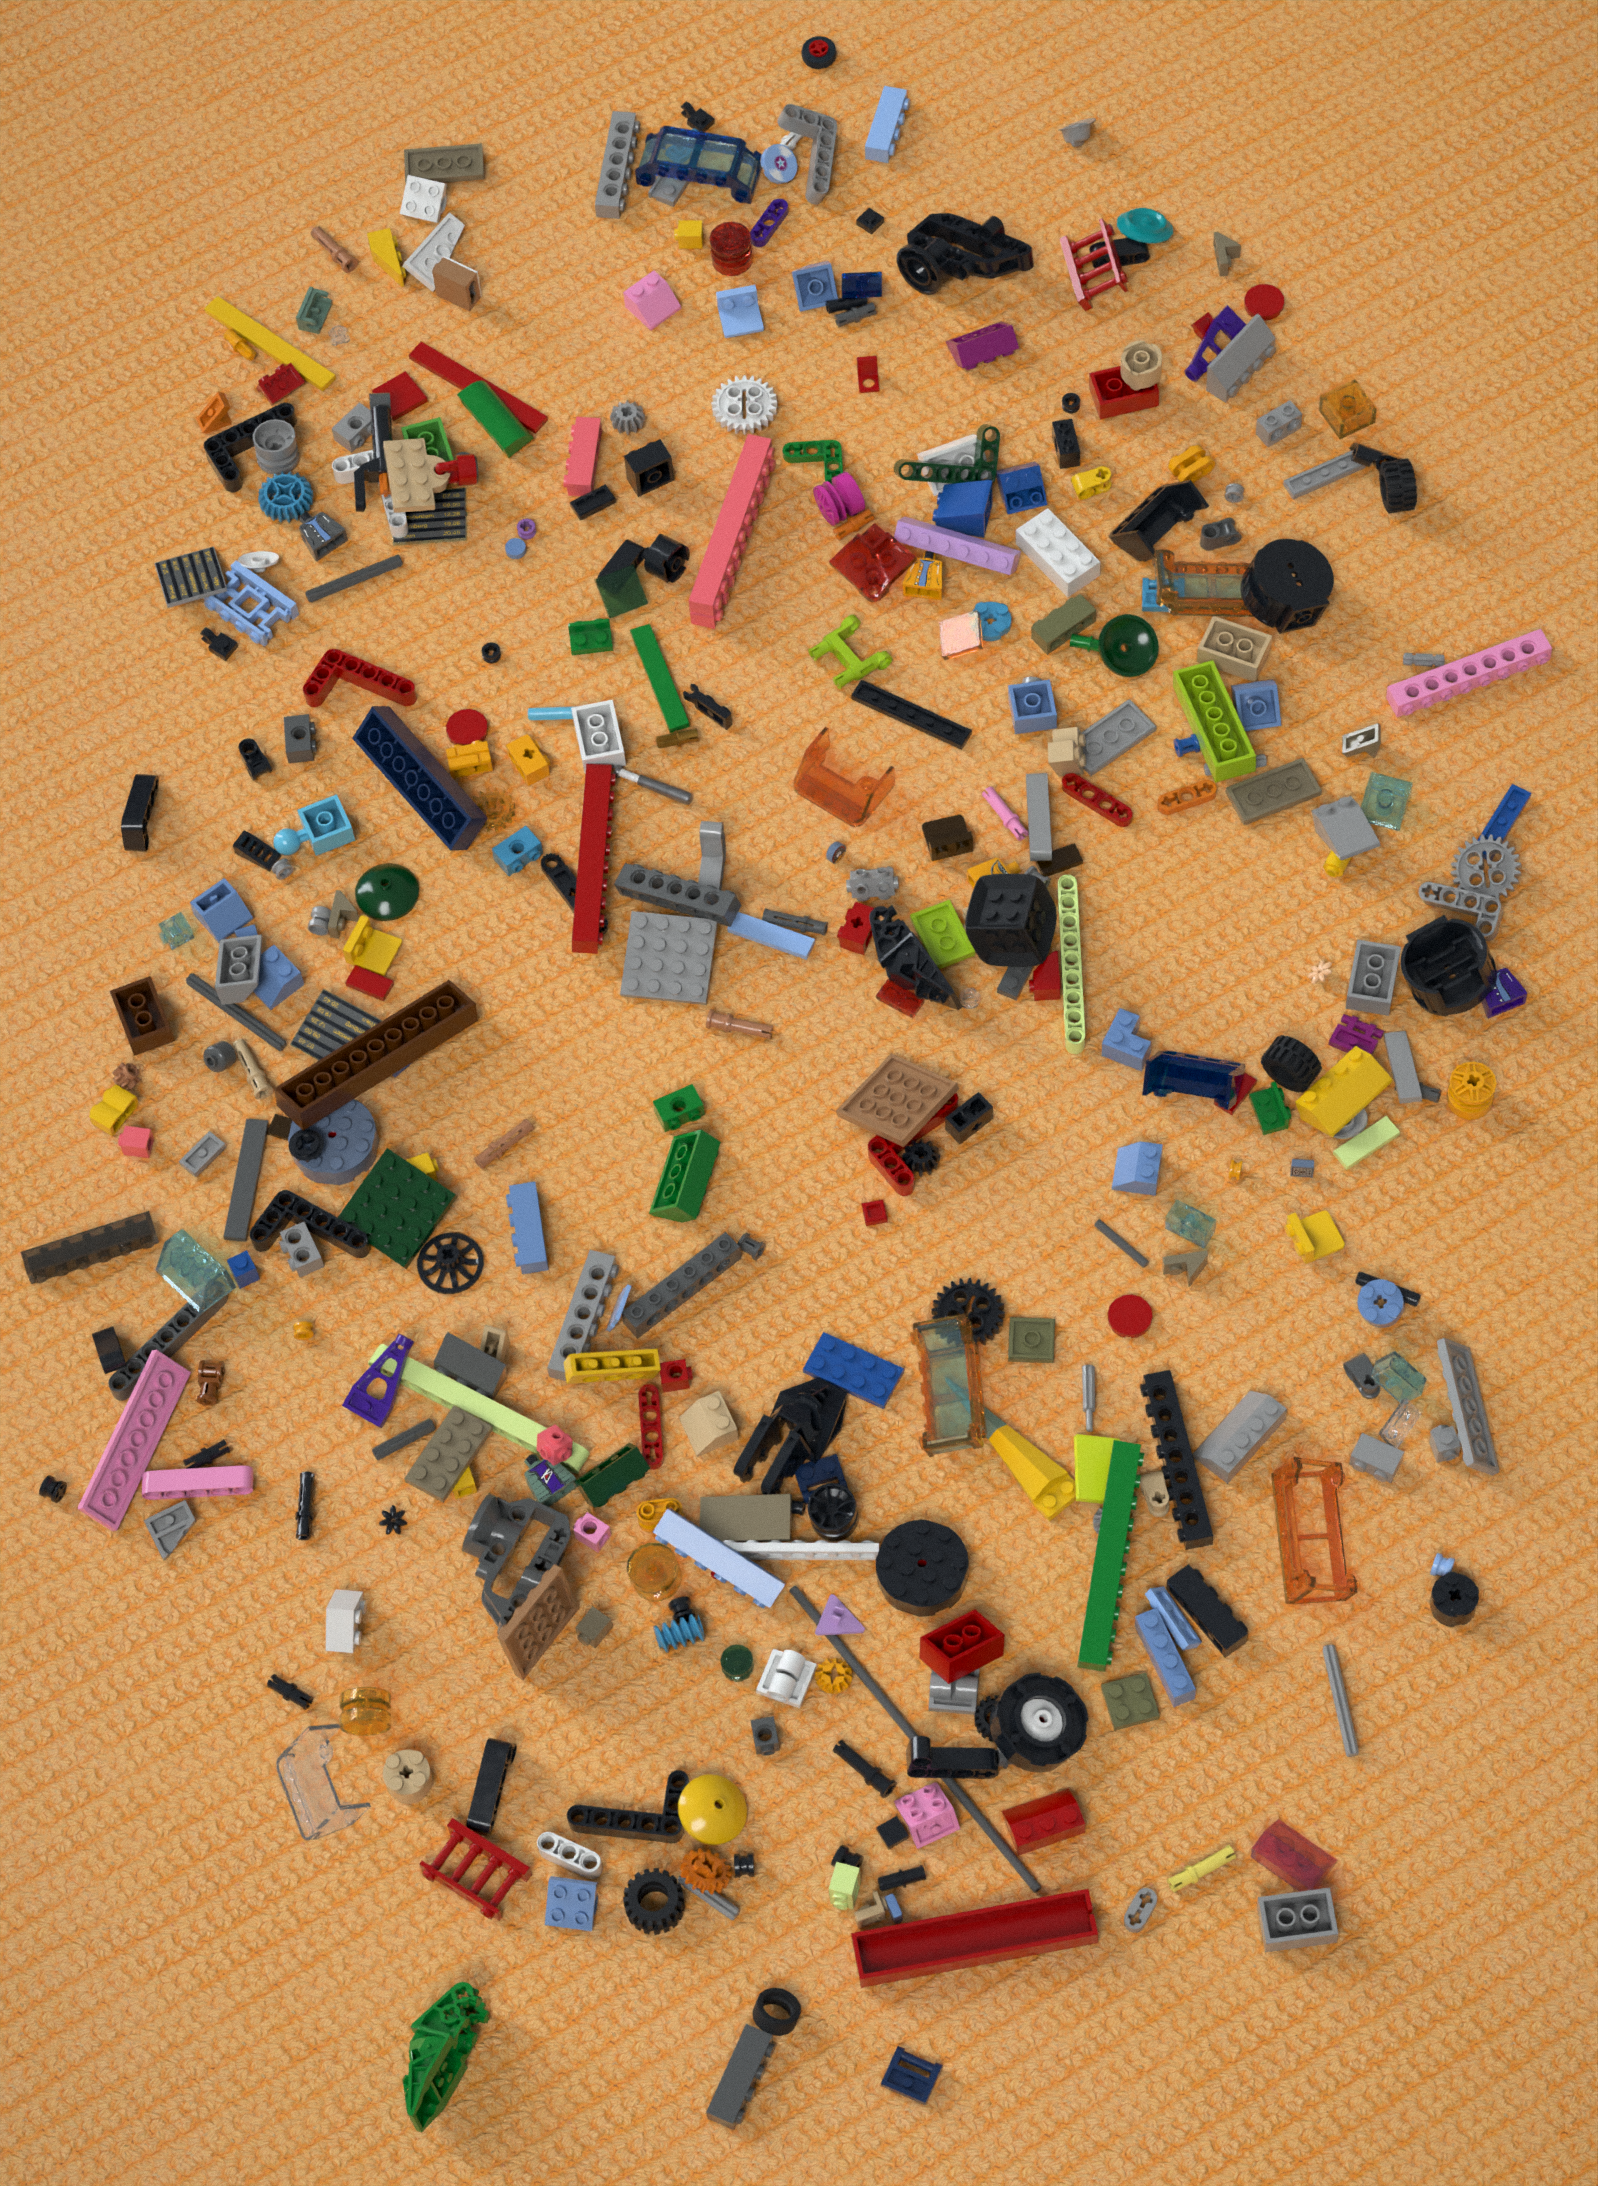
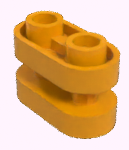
M1192 445L1182 454L1170 459L1168 470L1174 476H1178L1179 482L1191 480L1195 483L1208 475L1214 469L1216 462L1209 455L1205 456L1206 451L1200 445Z
M675 1498L642 1502L636 1511L640 1528L648 1533L653 1532L668 1508L684 1517L681 1502Z

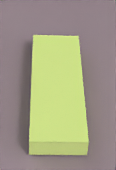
M1385 1116L1335 1149L1333 1155L1348 1170L1398 1137L1400 1131Z

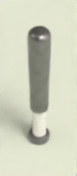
M617 765L614 770L616 778L622 777L631 780L639 786L682 804L689 805L693 800V795L690 792L644 775H637L623 769L621 765Z

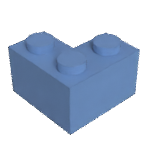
M1119 1008L1102 1042V1056L1142 1072L1151 1054V1041L1136 1036L1140 1024L1139 1015Z

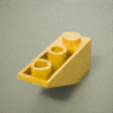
M390 228L367 233L373 261L403 287V278H406L404 267L399 265L402 262L400 250L396 251L395 247H398L396 235L392 236Z

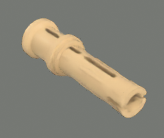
M243 1039L236 1040L232 1046L247 1073L248 1084L252 1085L255 1091V1098L261 1100L269 1097L273 1093V1088L271 1085H268L265 1079V1072L258 1068L246 1041Z

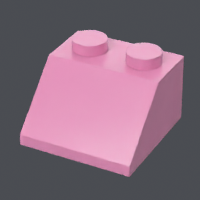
M654 270L623 292L625 307L649 330H653L681 309V305L668 283Z

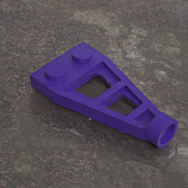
M1228 305L1212 320L1190 365L1184 371L1185 375L1193 382H1196L1203 373L1207 372V366L1210 364L1202 357L1205 349L1209 347L1217 356L1223 350L1214 343L1217 332L1221 330L1232 341L1246 326L1242 319Z
M399 1333L395 1341L390 1344L352 1386L342 1406L382 1428L393 1409L407 1356L414 1341ZM401 1345V1346H403L404 1348H403L402 1350H400V1349L398 1348V1346ZM389 1358L397 1362L392 1377H388L380 1371L383 1364ZM376 1378H381L387 1383L385 1396L381 1400L367 1393V1387Z

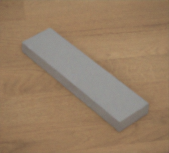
M1352 450L1284 480L1283 485L1294 500L1366 468V466L1351 461Z
M1406 1031L1384 1033V1042L1399 1103L1421 1102L1422 1094Z

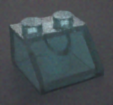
M1371 772L1361 809L1368 822L1400 831L1411 798L1413 783Z

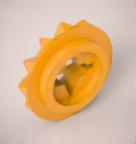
M837 1657L834 1659L826 1658L824 1662L818 1665L815 1672V1680L818 1687L828 1694L842 1693L852 1682L851 1667L846 1661H842ZM836 1668L837 1674L841 1676H837L832 1684L831 1678L827 1674H831L832 1670Z

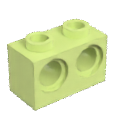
M836 1862L829 1885L830 1904H834L835 1908L854 1910L861 1885L860 1868Z

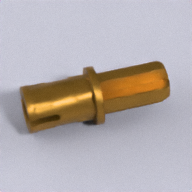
M696 728L681 732L675 730V733L656 737L658 748L675 745L680 747L681 744L699 742Z

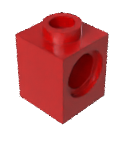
M685 1359L660 1363L663 1393L690 1389L689 1380H693L691 1366L686 1367ZM674 1373L682 1374L678 1378L671 1377Z

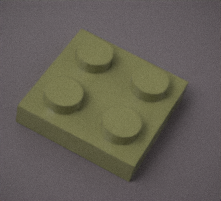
M1146 1673L1101 1685L1114 1731L1160 1718Z

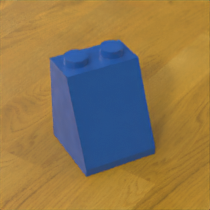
M992 480L944 485L942 493H938L937 505L939 506L938 509H934L932 521L936 522V526L984 538L993 505Z

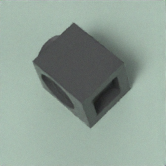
M774 1716L750 1720L756 1755L769 1756L774 1754L775 1751H780ZM764 1734L771 1736V1739L768 1741H762L759 1738Z

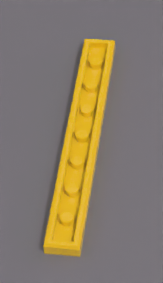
M219 296L204 308L206 314L227 328L233 329L240 337L246 339L279 363L285 364V366L292 363L304 380L322 392L336 380L334 373Z

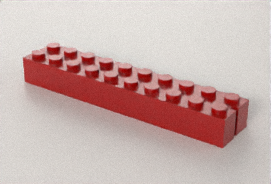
M1083 1889L851 1933L860 1986L864 1988L1098 1943V1931L1089 1889Z

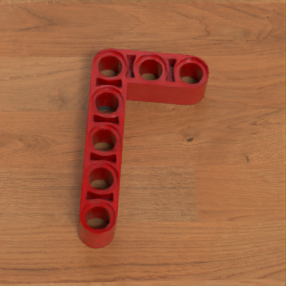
M329 649L325 652L303 686L305 701L310 707L321 706L339 678L403 706L414 705L417 701L415 685L411 680L338 649Z
M957 1093L948 1100L953 1102V1104H944L935 1116L904 1147L879 1135H876L868 1142V1158L897 1194L908 1196L915 1189L912 1171L897 1154L904 1150L906 1146H910L912 1140L916 1142L945 1122V1117L959 1107ZM876 1149H881V1150H882V1152H880V1153H875V1152H873V1151L876 1150ZM888 1165H895V1166H896L895 1168H892V1169L887 1168ZM901 1181L909 1182L908 1184H900Z

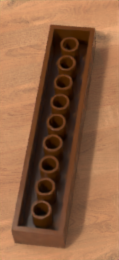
M447 980L275 1087L274 1092L277 1106L304 1131L477 1022L476 1003L453 982Z

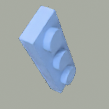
M1164 1586L1150 1588L1145 1593L1151 1607L1158 1609L1166 1628L1169 1629L1175 1638L1176 1644L1182 1650L1197 1648L1202 1643Z

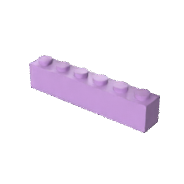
M905 516L898 520L893 539L897 542L1007 575H1011L1016 571L1021 551Z

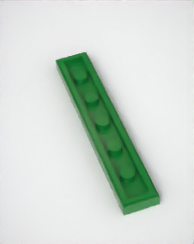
M650 624L631 629L630 634L669 732L672 733L675 730L678 731L690 727Z

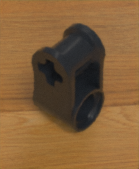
M247 738L239 743L238 748L241 759L253 781L256 780V777L266 772H272L266 756L263 755L253 739Z

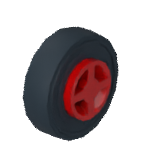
M822 36L808 39L803 44L801 51L803 62L814 69L827 68L835 61V44L830 39Z

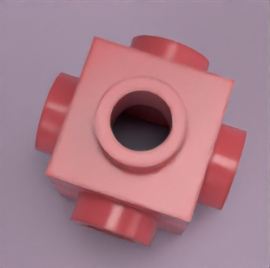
M555 1424L537 1434L536 1450L543 1459L548 1460L555 1466L572 1456L573 1440L569 1434L564 1433Z

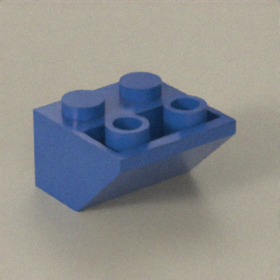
M1034 461L996 471L999 492L1007 514L1047 505L1040 465Z

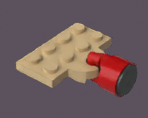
M424 438L383 441L394 513L435 510L433 493L444 491L447 484L457 483L458 486H468L478 483V463L474 454L456 455L455 460L445 462L442 458L435 455H427Z

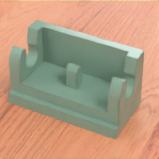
M309 286L296 316L299 330L320 334L333 304L331 299L324 298L328 297V292Z

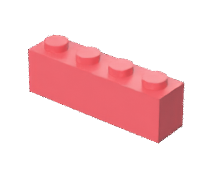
M576 417V423L571 427V437H573V441L569 442V454L571 456L566 460L568 475H564L563 486L567 487L568 496H583L594 489L602 436L601 418Z

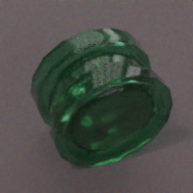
M732 1645L721 1654L722 1672L729 1680L735 1682L744 1681L753 1673L752 1653L745 1646Z

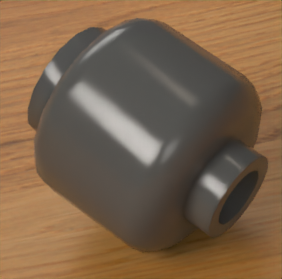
M219 1041L207 1047L203 1058L205 1065L211 1071L218 1073L228 1069L235 1063L236 1053L229 1043Z

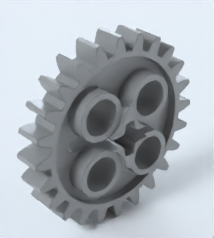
M1482 834L1480 841L1472 837V844L1465 841V849L1458 847L1461 854L1453 855L1457 862L1451 863L1452 868L1456 869L1451 871V875L1457 877L1453 880L1454 885L1460 884L1457 887L1458 889L1492 896L1499 901L1500 895L1508 898L1507 890L1515 891L1512 884H1519V880L1515 877L1522 876V873L1516 869L1521 868L1522 864L1516 862L1520 859L1519 854L1513 855L1516 851L1515 847L1508 849L1509 841L1501 844L1502 838L1499 836L1494 841L1492 834H1490L1488 840H1485ZM1484 851L1487 852V864L1489 866V888L1486 887V876L1483 871L1485 869L1482 854ZM1498 853L1502 855L1501 859L1497 862L1490 860L1493 854ZM1471 857H1479L1480 861L1477 864L1472 865L1469 863ZM1501 874L1504 876L1501 882H1493L1495 875ZM1480 877L1482 882L1479 885L1471 884L1473 878Z

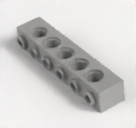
M612 112L595 200L596 217L620 219L621 211L625 210L624 195L628 194L627 180L631 178V168L629 167L634 162V152L632 151L633 148L636 149L637 137L635 135L640 131V121H637L636 113Z
M589 1250L547 1367L549 1377L566 1381L564 1370L565 1357L569 1354L590 1353L591 1344L589 1343L591 1337H595L597 1334L598 1324L596 1323L598 1318L604 1314L605 1298H609L612 1291L611 1281L618 1275L619 1265L616 1263L615 1256ZM598 1275L603 1276V1278L600 1280L594 1279V1277ZM590 1295H596L594 1299H587ZM582 1315H589L587 1319H580ZM576 1334L583 1335L579 1339L572 1338Z

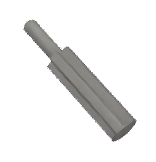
M1084 1365L1082 1366L1083 1412H1086V1431L1092 1432L1093 1412H1095V1366Z

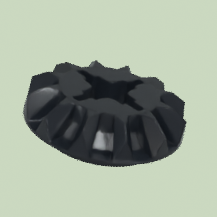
M305 1129L293 1134L289 1140L288 1147L293 1157L298 1161L302 1160L308 1163L309 1160L317 1159V1156L323 1153L324 1141L317 1131ZM302 1141L310 1144L311 1151L306 1148L303 1149Z

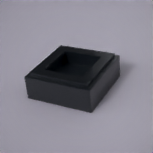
M897 1816L876 1827V1831L888 1850L909 1838Z

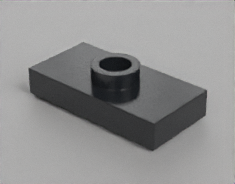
M605 484L571 501L570 507L581 521L616 503V500Z

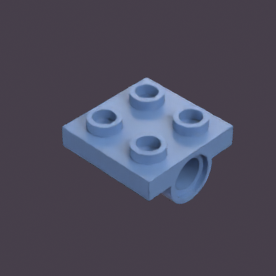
M550 1876L545 1925L592 1931L598 1904V1882Z

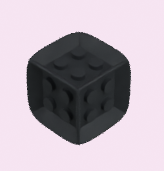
M1028 874L985 875L977 880L971 895L965 921L966 934L978 957L986 964L1005 967L1040 965L1046 960L1051 947L1057 920L1056 906L1045 884L1036 876Z

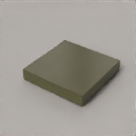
M1010 1317L1008 1362L1054 1363L1055 1319Z

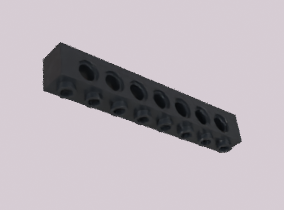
M1166 1370L1143 1375V1384H1140L1141 1395L1147 1398L1148 1404L1145 1405L1146 1414L1153 1421V1425H1150L1153 1439L1157 1438L1158 1441L1156 1446L1157 1457L1163 1460L1164 1466L1161 1467V1471L1163 1472L1164 1479L1168 1480L1169 1487L1166 1488L1169 1501L1173 1500L1175 1508H1172L1174 1522L1178 1521L1180 1529H1177L1179 1542H1184L1185 1550L1213 1545V1532L1171 1371ZM1161 1395L1165 1397V1399L1159 1401L1156 1400L1154 1397ZM1168 1416L1170 1420L1162 1421L1160 1417ZM1171 1436L1174 1437L1176 1440L1173 1442H1168L1165 1440V1438ZM1173 1457H1178L1181 1459V1461L1175 1463L1172 1462L1170 1459ZM1177 1478H1184L1186 1482L1178 1483L1175 1480ZM1189 1499L1192 1503L1183 1504L1181 1500ZM1195 1520L1197 1524L1188 1525L1186 1521Z

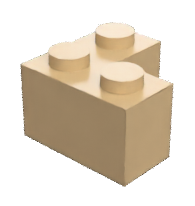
M1078 727L1052 730L1053 742L1048 743V763L1058 777L1068 773L1083 774V767L1086 766V756L1083 754V746L1086 745L1085 735L1081 733Z

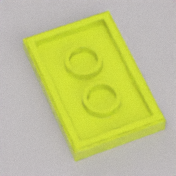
M1081 1434L1074 1436L1076 1501L1104 1503L1113 1441H1120V1439Z

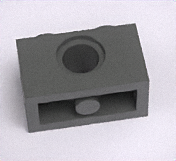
M309 714L284 717L285 749L288 763L314 761L313 752H317L316 740L312 739V735L316 734L315 722L310 721Z

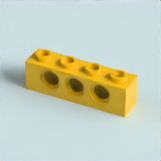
M658 1349L569 1354L564 1361L566 1384L652 1379L661 1370Z

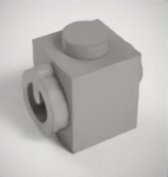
M1439 1425L1430 1431L1429 1444L1437 1463L1459 1457L1461 1445L1453 1426Z

